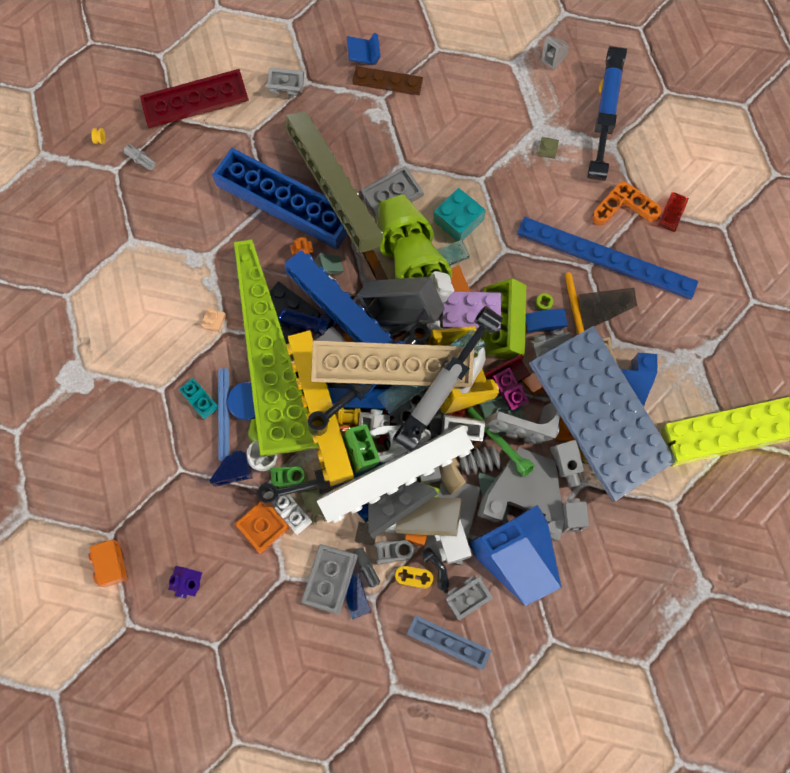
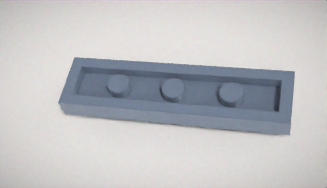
M415 615L407 635L482 670H484L492 651Z

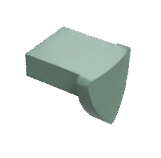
M319 253L314 261L318 267H323L327 274L341 275L344 272L340 255Z

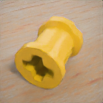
M342 407L338 411L339 425H343V423L359 425L360 408L345 410Z

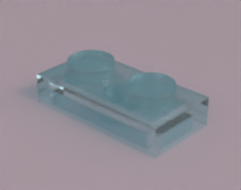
M463 240L437 249L450 266L470 257Z

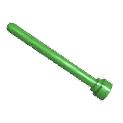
M473 408L467 409V414L471 418L483 419ZM484 427V431L517 464V471L525 477L534 470L535 465L529 459L522 458L498 433L491 432L487 427Z

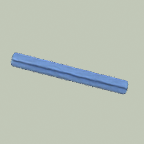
M227 368L218 370V459L220 461H228L230 459L229 408L227 404L229 370Z

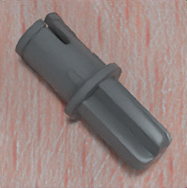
M361 547L352 552L358 555L356 562L360 568L359 572L363 573L371 588L378 586L380 579L373 568V562H370L364 548Z

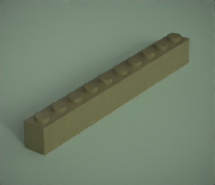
M306 111L286 115L285 129L359 253L380 248L381 240L383 239L382 230L378 228L374 217L369 214L365 203L359 198L357 190L353 188L349 177H346L342 166L336 161L334 153H331L327 142L323 140L319 129L315 127L313 119L308 116Z

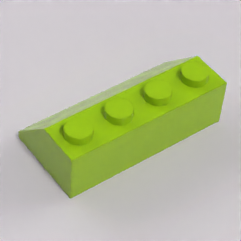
M513 278L483 287V292L501 293V317L503 318L500 331H495L492 334L485 331L481 337V343H484L485 358L513 359L521 354L525 356L527 285Z

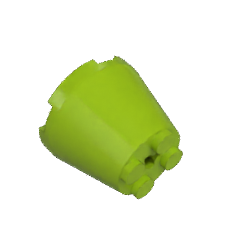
M401 194L379 202L377 226L383 233L380 250L385 257L394 258L396 242L401 237L406 238L423 233L432 243L434 232L429 221L405 195Z
M423 233L406 238L401 237L397 240V245L394 249L395 279L430 277L435 271L446 273L450 276V279L452 278V270L448 261Z

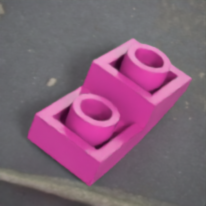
M510 367L491 376L495 383L498 384L499 392L511 410L529 402L521 384L517 383Z

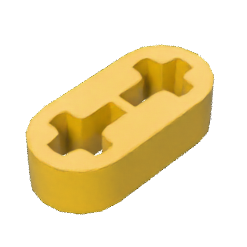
M401 566L395 573L396 581L404 586L426 589L433 583V575L426 569ZM403 570H406L408 575H413V579L406 578L405 581H402L398 575L403 573ZM423 573H425L427 578H430V582L427 581L423 585L421 580L415 579V576L422 577Z

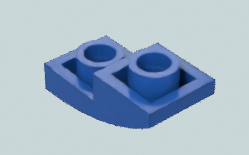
M565 309L542 310L526 314L527 330L530 334L546 329L551 332L568 327Z

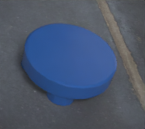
M243 382L232 388L227 398L229 410L239 420L255 419L251 382Z

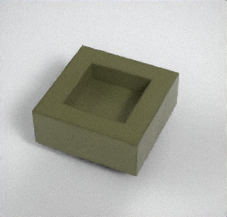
M542 137L538 156L555 159L559 140Z

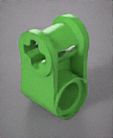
M271 467L269 470L271 473V484L277 487V489L307 482L308 480L307 474L300 467ZM296 473H302L299 481H293Z

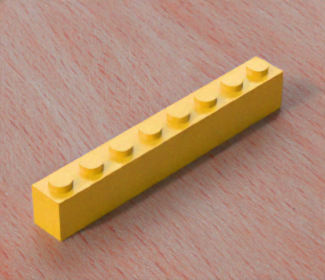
M310 330L288 336L289 343L286 344L288 354H293L294 361H291L293 371L298 372L299 378L296 379L298 389H303L304 396H301L304 408L308 407L309 414H306L307 420L311 413L315 411L325 413L333 406L326 382H311L313 338ZM334 414L329 419L325 434L321 436L312 435L314 444H319L320 450L317 451L319 462H324L326 469H322L325 481L329 480L330 486L354 479L338 421ZM316 420L312 423L315 427H321L323 425V423L320 420Z

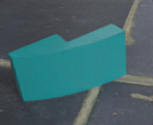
M194 378L178 389L204 420L218 409V405Z

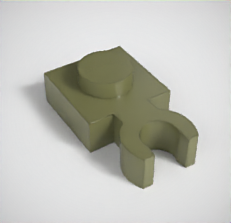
M315 488L302 492L306 512H313L311 516L313 524H317L316 517L318 515L323 517L324 522L327 521L317 503V498L323 495L319 493V489Z

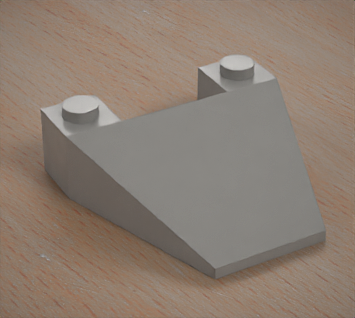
M518 447L516 452L522 458L529 459L535 465L534 470L524 477L517 471V464L510 458L484 494L477 516L496 523L503 520L507 504L525 511L538 505L549 524L552 542L559 541L565 520L555 460Z

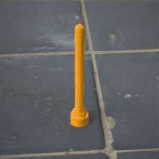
M566 272L565 280L578 335L584 331L573 277L570 272Z

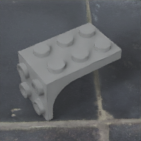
M549 403L543 406L538 424L502 412H496L484 418L485 427L491 432H503L510 438H522L526 443L540 444L556 438L560 430L558 424L561 416L554 404Z

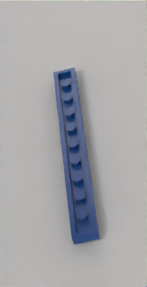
M527 217L523 218L517 233L521 237L690 300L698 284V281Z

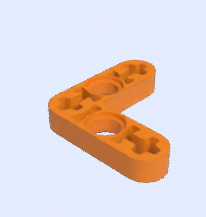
M620 182L595 209L592 219L597 225H605L619 208L625 204L646 220L656 221L661 214V207L629 183ZM639 198L642 201V204H634L633 199ZM613 200L617 203V206L610 207L607 202ZM606 210L605 216L600 219L598 215H601Z

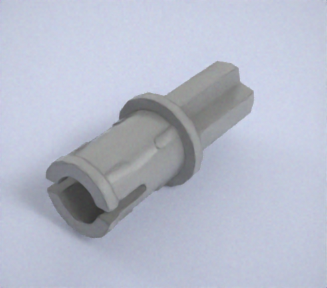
M128 144L124 148V153L131 157L136 164H141L149 170H153L156 166V163L148 158L145 152L139 151L133 145Z

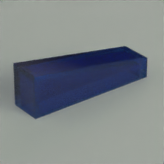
M284 308L278 318L281 322L324 335L328 324L322 318Z

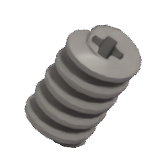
M493 446L489 447V452L485 447H482L481 453L475 448L473 454L470 453L461 458L458 456L461 475L463 470L469 475L470 469H473L474 473L477 474L479 467L483 473L486 466L489 467L490 471H493L494 465H496L498 470L501 469L498 450H495Z

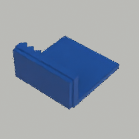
M374 33L370 40L347 36L349 61L372 65L377 64L381 57L377 33Z

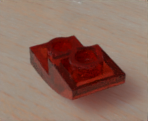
M671 192L658 226L675 232L689 198Z

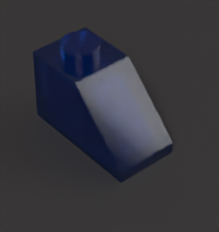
M235 451L231 455L226 456L211 477L210 483L217 487L253 479L251 466L247 461V453Z

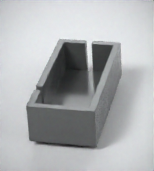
M431 277L368 281L357 294L363 307L368 308L366 310L367 315L370 318H374L379 325L416 324L418 321L420 323H435L445 309Z

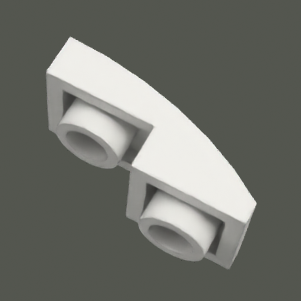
M289 494L280 496L278 503L273 506L297 535L312 523L311 519Z

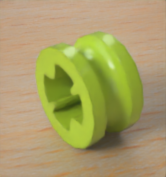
M546 293L539 295L536 300L538 310H550L554 302L552 296ZM542 299L549 301L546 307L544 304H540Z

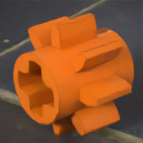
M304 237L295 239L294 244L290 245L292 256L300 250L305 254L313 253L311 241L307 242V239Z

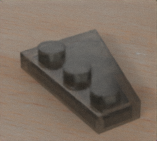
M634 288L586 293L577 296L584 331L637 306Z

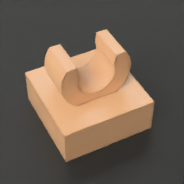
M207 308L202 327L221 332L226 314Z

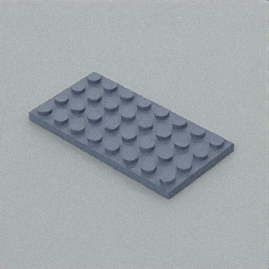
M594 326L529 363L612 502L620 499L675 463L673 454Z

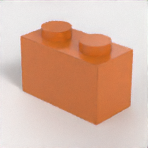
M112 539L89 547V561L95 570L93 579L98 586L105 588L128 580L118 541Z

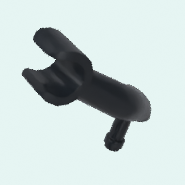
M427 547L421 552L423 560L426 563L431 561L438 570L437 587L443 590L444 593H448L449 580L446 566L436 557L433 550Z

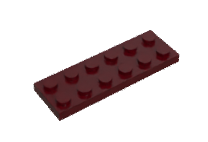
M240 69L140 96L148 128L249 101Z

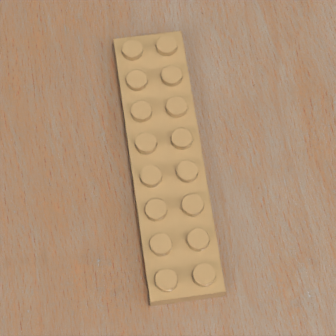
M313 340L311 382L431 386L442 370L441 366L450 355L457 359L464 346ZM474 348L463 363L470 369L462 380L459 379L454 387H472Z

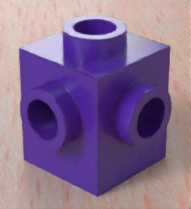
M175 566L174 572L169 579L168 590L174 591V596L185 599L187 595L195 597L200 588L202 572Z

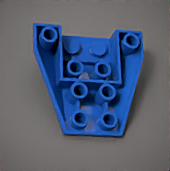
M538 505L487 534L484 533L468 542L477 560L525 606L562 587L549 524Z

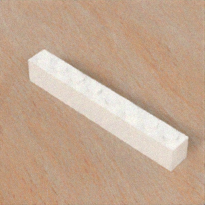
M460 424L415 447L413 450L318 497L317 503L327 522L333 521L336 523L344 518V514L350 511L353 514L363 508L362 505L367 502L373 504L381 499V495L385 493L390 495L398 491L400 485L404 483L406 486L417 481L416 477L422 474L427 476L433 473L435 467L439 465L442 467L447 466L453 462V458L457 456L461 458L470 454V449L474 447L464 427Z

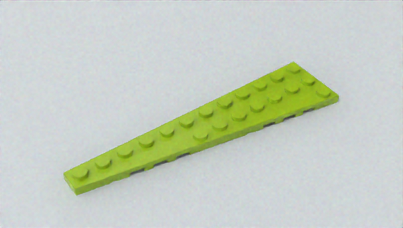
M253 240L234 242L260 456L264 457L319 448L318 443L314 444L312 434L308 430L306 414L309 413L307 407L304 408L301 396L303 394L298 389L297 376L292 368V360L287 351L286 342Z

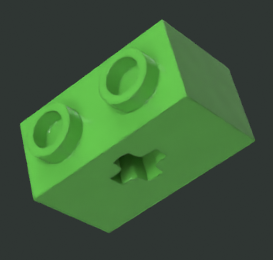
M367 424L349 428L342 435L355 473L374 468L381 461Z

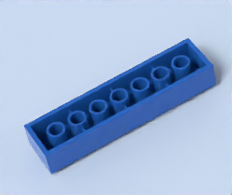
M234 148L229 150L212 174L216 186L335 249L339 248L348 234L326 196Z

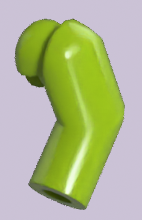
M251 419L248 437L252 443L258 441L256 419Z

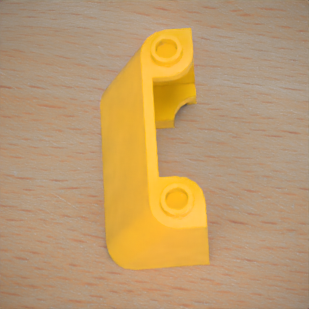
M476 327L432 330L426 345L453 346L455 340L459 339L461 346L465 347L475 333ZM481 338L474 347V358L478 356L476 350L481 343ZM481 369L468 393L461 394L460 388L456 389L454 387L440 409L443 414L453 413L495 399L499 394L498 384L492 379L486 380L483 369Z

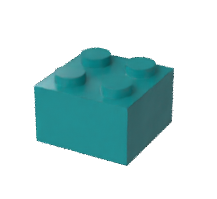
M458 187L434 211V222L458 243H461L484 221L486 209Z

